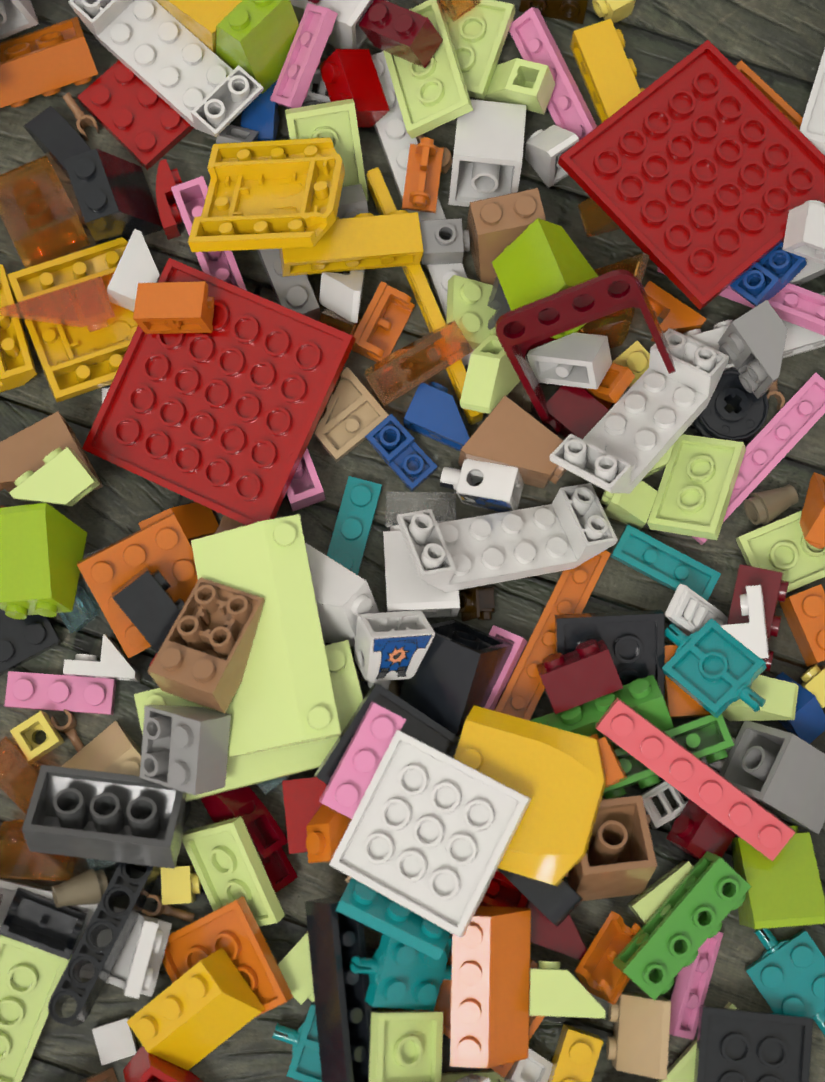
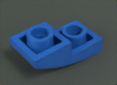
M277 81L263 94L260 93L242 111L241 127L258 131L257 141H275L280 121L277 111L278 104L271 101L270 98Z
M781 242L764 256L759 263H755L748 271L734 281L730 287L756 307L765 300H770L807 265L806 259L782 250L783 242Z
M392 414L365 436L376 452L411 492L438 469V466L414 442L415 438Z

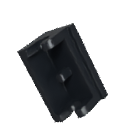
M18 887L0 928V934L69 960L87 913L70 906L56 908L54 900Z

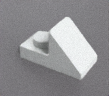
M354 270L343 274L323 272L320 285V304L349 322L357 323L365 270Z
M762 585L746 586L747 594H740L742 616L749 615L750 623L720 626L759 658H769Z
M103 634L100 662H97L96 655L76 654L75 660L64 659L63 674L140 682V673L106 634Z

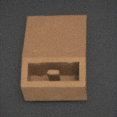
M200 577L148 670L161 691L225 713L242 682L265 602L264 598Z

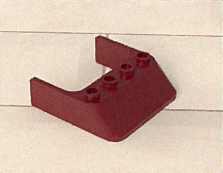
M627 270L608 272L506 312L496 321L495 330L497 338L542 421L549 419L544 392L525 357L528 348L539 341L622 309L633 307L641 310L668 373L676 372L668 342L644 287L638 277Z

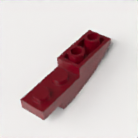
M248 786L200 798L214 823L242 817L275 893L298 878L282 849V846L287 844L288 840L270 812Z

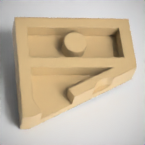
M346 367L341 374L339 384L328 402L327 410L323 418H321L314 435L332 458L338 462L366 439L365 436L389 415L353 372Z

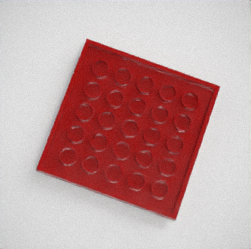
M709 40L705 41L573 145L558 160V164L699 310L784 240L789 210L809 200L821 201L825 204V156Z
M169 258L158 283L205 281L209 286L208 297H214L212 333L145 334L138 325L82 449L244 525L275 519L356 338Z

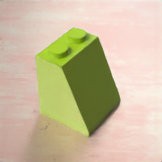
M242 0L216 26V55L233 70L238 65L263 86L264 90L261 94L278 80L299 26L291 1Z
M540 218L531 223L523 233L492 261L511 310L598 277L563 227ZM585 324L573 328L571 330L565 331L563 333H560L558 335L552 336L551 338L559 339L574 332H577Z
M48 503L0 508V609L5 611L6 616L13 619H26L27 615L55 617L57 613L73 611L80 575L77 562L83 559L87 532Z
M798 825L789 826L795 831V834L773 861L741 837L733 838L731 846L734 870L752 886L746 892L745 901L738 908L740 925L752 929L825 924V898L810 832H798Z

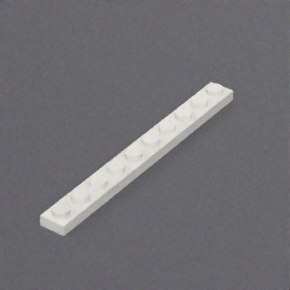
M384 52L371 55L390 111L375 123L374 126L400 198L403 201L410 144H418L416 137L412 139L406 131ZM438 197L436 213L406 210L408 213L418 212L419 223L420 220L446 219ZM462 263L425 265L445 321L447 320L448 280L453 275L467 278ZM455 345L465 369H467L471 353L474 349Z

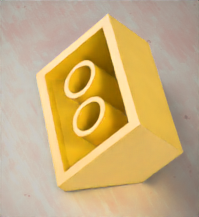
M221 948L200 960L126 1022L147 1053L188 1071L263 1012L265 1008L224 949Z

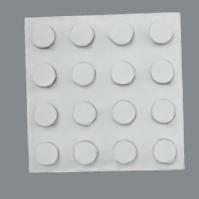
M397 730L329 865L462 938L519 826L531 798Z

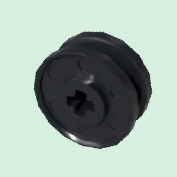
M726 370L723 372L707 407L694 420L693 426L701 437L745 443L759 431L767 419L769 404L766 393L757 399L753 392L749 393L742 386L739 379L740 373L737 370ZM728 404L734 407L731 413L724 409Z

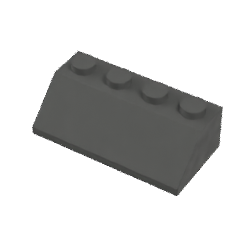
M41 765L22 832L29 851L175 869L183 837L186 793L142 779L140 776Z

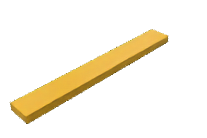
M379 167L367 171V187L379 215H388L390 212L396 211L397 209ZM421 265L402 266L460 402L467 373L455 345L446 342V323ZM463 409L469 424L473 425L482 421L484 413Z

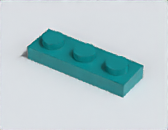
M348 476L327 556L356 575H359L382 484Z
M630 525L625 527L610 556L676 591L678 585H686L706 601H708L721 573Z
M352 877L336 908V911L439 961L451 934L449 931Z

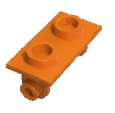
M421 138L420 143L410 144L402 209L436 213L444 148L436 147L434 140L431 138Z

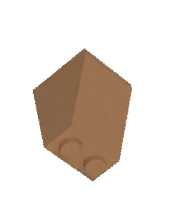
M538 188L470 202L466 230H469L470 250L479 282L493 285L497 274L492 261L537 218L546 221Z
M507 396L502 398L461 448L458 465L461 467L465 459L517 467L524 484L542 489L550 481L556 485L567 471L550 461V455L563 440Z
M59 411L0 442V491L6 489L8 492L12 491L17 487L14 484L17 478L29 470L35 473L45 465L43 459L59 447L62 450L68 447L77 453L100 483L94 490L103 487V484L85 451L82 449L72 427Z
M642 795L601 800L586 855L577 865L575 864L569 871V877H567L568 884L583 898L582 901L643 894L657 867Z

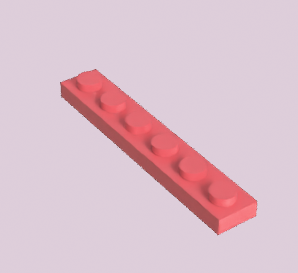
M618 697L595 725L598 731L771 861L776 858L795 834L791 827Z

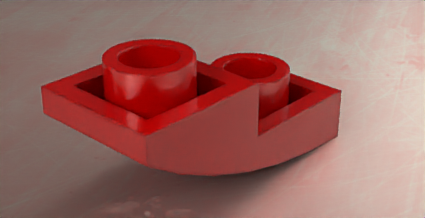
M163 159L159 161L157 170L156 199L167 239L170 240L180 236L176 224L182 223L171 187L181 184L182 181L177 168L170 170L167 160Z

